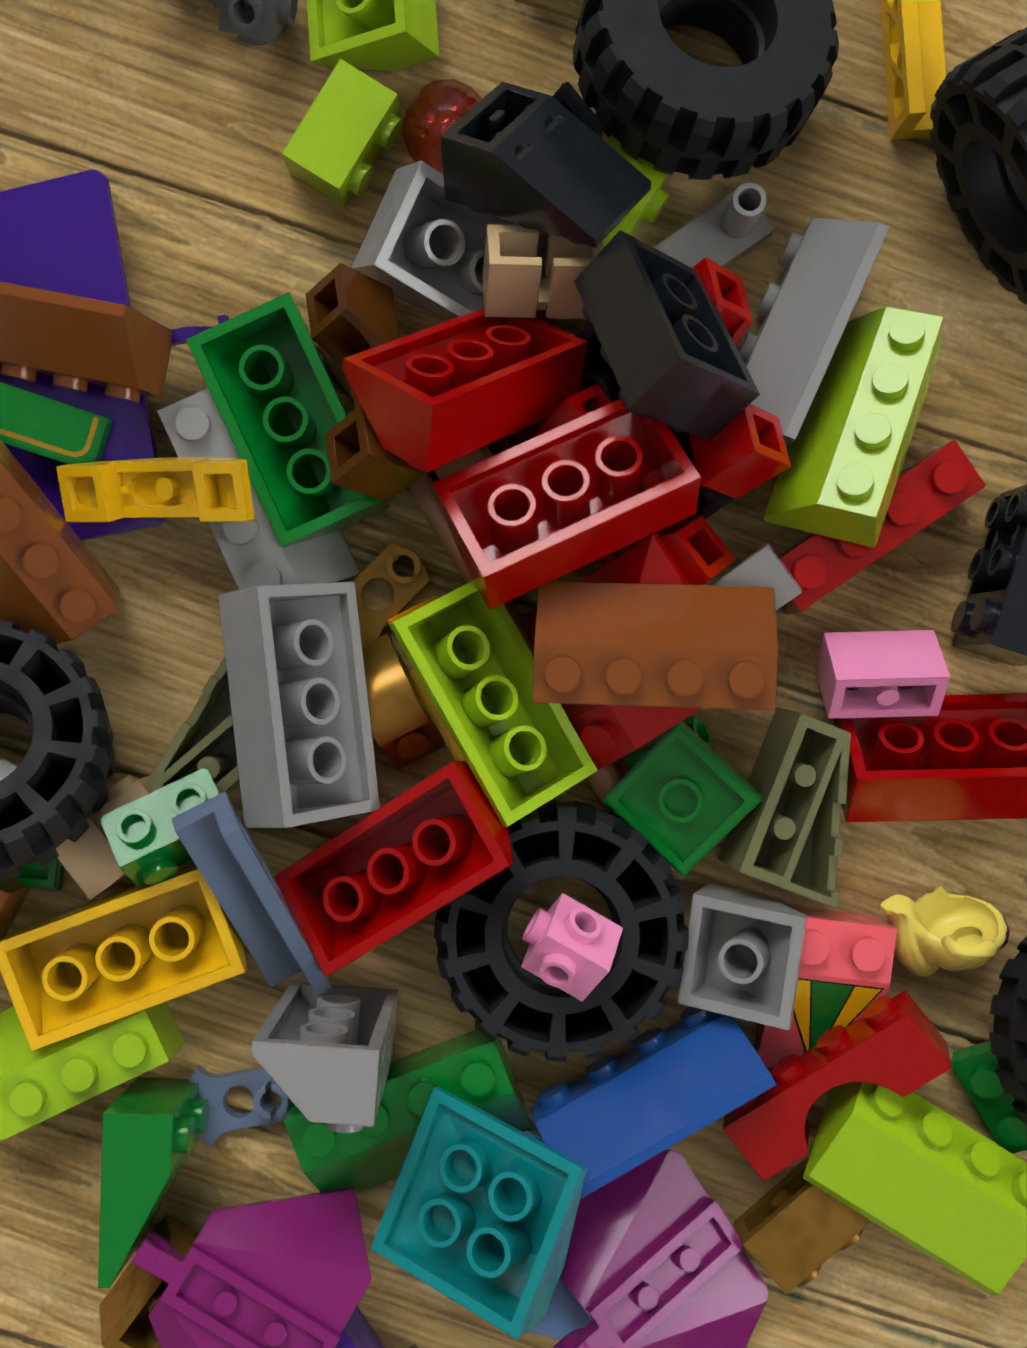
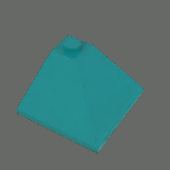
M439 1086L434 1087L370 1249L518 1340L541 1323L547 1312L565 1265L587 1167Z

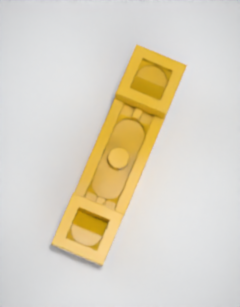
M168 457L99 461L56 466L66 522H110L121 518L199 517L200 522H248L255 520L248 465L245 459Z

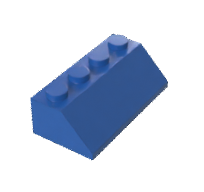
M690 1006L681 1013V1021L665 1030L658 1027L644 1032L633 1041L634 1048L616 1058L614 1055L603 1056L592 1062L585 1069V1076L569 1085H566L565 1082L556 1083L538 1095V1103L532 1105L530 1110L544 1143L587 1167L580 1199L777 1085L734 1017Z

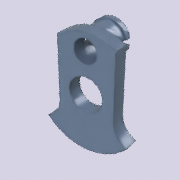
M199 1065L189 1080L190 1083H199V1099H207L209 1103L207 1127L205 1132L198 1133V1136L210 1147H213L217 1138L225 1132L282 1122L291 1103H293L263 1067L224 1074H213ZM234 1086L248 1088L254 1096V1108L247 1113L233 1111L226 1101L228 1089ZM270 1086L271 1091L276 1092L282 1101H275L269 1096L268 1089Z

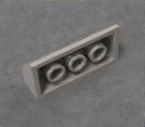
M812 218L801 235L792 232L778 260V264L786 267L778 285L770 282L760 300L756 313L764 318L756 335L747 332L738 351L760 393L750 404L779 418L786 447L796 440L890 228L885 224L870 221Z
M208 388L157 411L178 457L241 459ZM251 480L250 487L255 520L248 522H208L239 590L266 585L346 582L360 574L341 530L284 548L281 547Z
M355 582L254 586L219 594L245 828H289L378 810L380 802Z
M292 981L252 1040L251 1054L309 1122L326 1123L327 1129L339 1133L358 1132L363 1129V1126L374 1127L394 1055L399 990L331 984V989L317 996L308 982Z

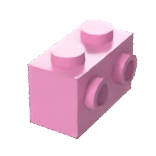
M934 630L830 632L823 635L816 674L828 719L939 715L950 680V674Z

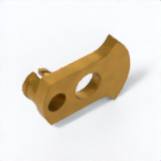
M390 543L352 581L355 582L362 646L381 637L384 628L389 623L388 619L399 614L430 583L429 575L418 555L411 549ZM409 558L413 560L414 574L411 577L409 575L401 577L396 574L395 566L400 559ZM372 580H386L393 587V601L390 606L383 610H373L364 602V588Z

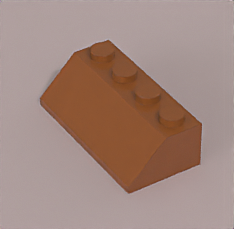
M0 282V375L30 383H35L37 374L52 376L53 386L81 393H87L88 384L106 387L104 396L131 403H139L141 394L162 398L174 331L127 305Z
M0 439V619L17 622L20 630L25 633H29L31 629H38L55 638L56 644L72 641L119 610V587Z
M551 581L539 587L534 639L533 703L776 710L778 640L774 587Z

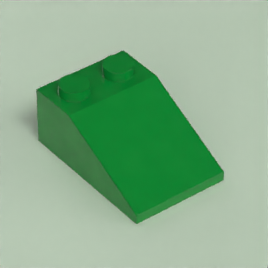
M136 1078L103 1113L98 1288H110L144 1239L198 1138V1133H204L206 1130L209 1103L207 1099H199V1083H190L188 1079Z

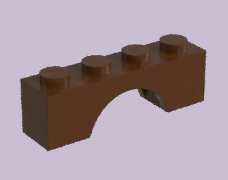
M339 263L306 293L311 338L335 360L343 373V358L400 338L392 288L365 274ZM350 385L354 399V411L325 433L331 482L334 485L387 502L422 477L424 473L423 470L411 467L405 460L382 448Z

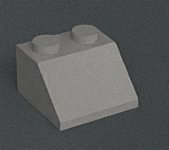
M709 883L695 892L692 898L688 927L689 942L688 949L685 950L684 970L681 976L678 1003L789 1031L793 1018L807 915L764 894Z

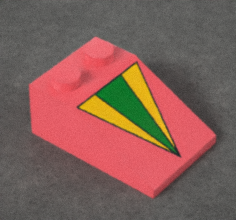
M786 905L807 915V923L791 1029L787 1031L757 1023L754 1049L766 1067L773 1068L780 1060L791 1054H797L799 1057L815 1047L818 1039L826 1031L838 1025H842L844 1028L861 1018L864 1010L872 1002L887 996L891 982L897 934L896 927L875 915Z

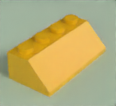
M195 864L178 870L176 874L163 882L151 885L145 883L139 886L136 885L14 930L0 939V971L31 1051L247 971L243 941Z

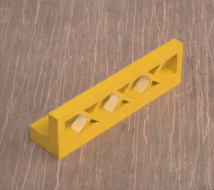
M879 0L890 140L931 137L930 131L933 129V121L930 119L931 106L936 100L934 96L946 77L941 0Z

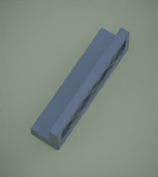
M224 791L173 817L171 820L176 834L270 986L273 987L302 971L317 996L331 989L328 977L324 976L274 875L247 828H245L226 792Z

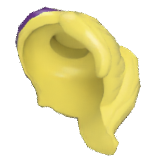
M941 886L936 887L933 892L919 897L915 902L907 896L896 894L880 904L881 911L888 915L887 922L897 928L894 957L910 973L917 976H929L935 973L939 967L948 971L975 969L987 963L992 957H995L996 953L1008 943L1010 929L1003 914L994 906L971 896L948 893Z

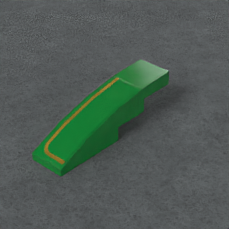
M0 382V439L3 443L67 464L101 461L112 425V419Z

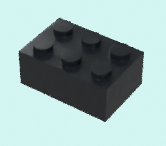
M620 230L574 280L584 303L582 308L583 314L594 326L602 345L600 353L605 362L612 368L620 386L619 397L625 407L636 416L644 417L646 415L666 423L678 433L688 432L710 441L760 395L697 270Z

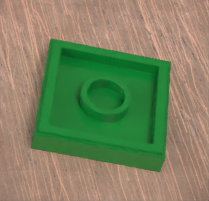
M681 721L671 727L604 796L602 801L625 823L639 831L648 840V844L657 853L659 852L684 877L762 801V795L688 725Z

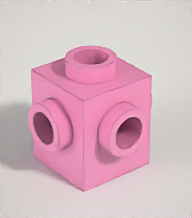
M562 893L547 912L539 908L527 925L522 939L529 943V947L521 967L540 977L547 984L557 987L583 1002L610 972L623 927Z

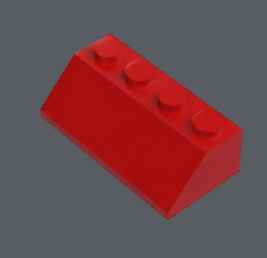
M482 308L343 358V371L382 448L405 460L411 467L427 473L470 452L477 451L481 447L507 435L514 434L533 423L550 417L568 397L580 392L588 341L537 317H485V310Z
M619 399L432 483V486L463 563L490 610L696 514L701 476L666 423L646 415L644 417L636 416Z
M1027 693L945 695L938 716L834 718L835 727L851 733L846 804H841L846 823L1027 818Z
M456 761L438 770L278 873L274 878L324 976L328 977L512 866L513 857L508 827L503 828L467 762Z

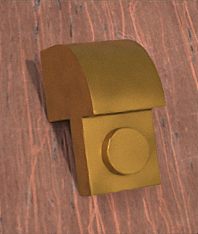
M387 633L363 645L362 651L372 736L377 745L383 747L396 770L444 747L445 744L442 736L423 704L409 674V670L389 634Z

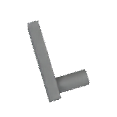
M753 182L741 184L733 193L654 246V248L691 268L705 257L726 268L771 237L775 231L774 226L763 212L767 203L764 189Z

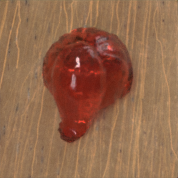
M454 78L433 80L420 90L418 96L406 111L402 127L406 148L415 162L422 160L443 174L440 135L482 100V97L471 86Z

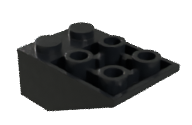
M501 82L440 135L445 200L467 206L475 212L488 213L516 222L524 228L538 229L568 239L577 245H587L596 248L651 190V181L553 96L506 82Z
M1026 484L1000 494V497H996L992 501L985 517V528H988L989 531L984 547L975 553L969 566L968 579L972 580L967 599L958 605L951 623V630L955 632L951 646L1011 666H1027Z

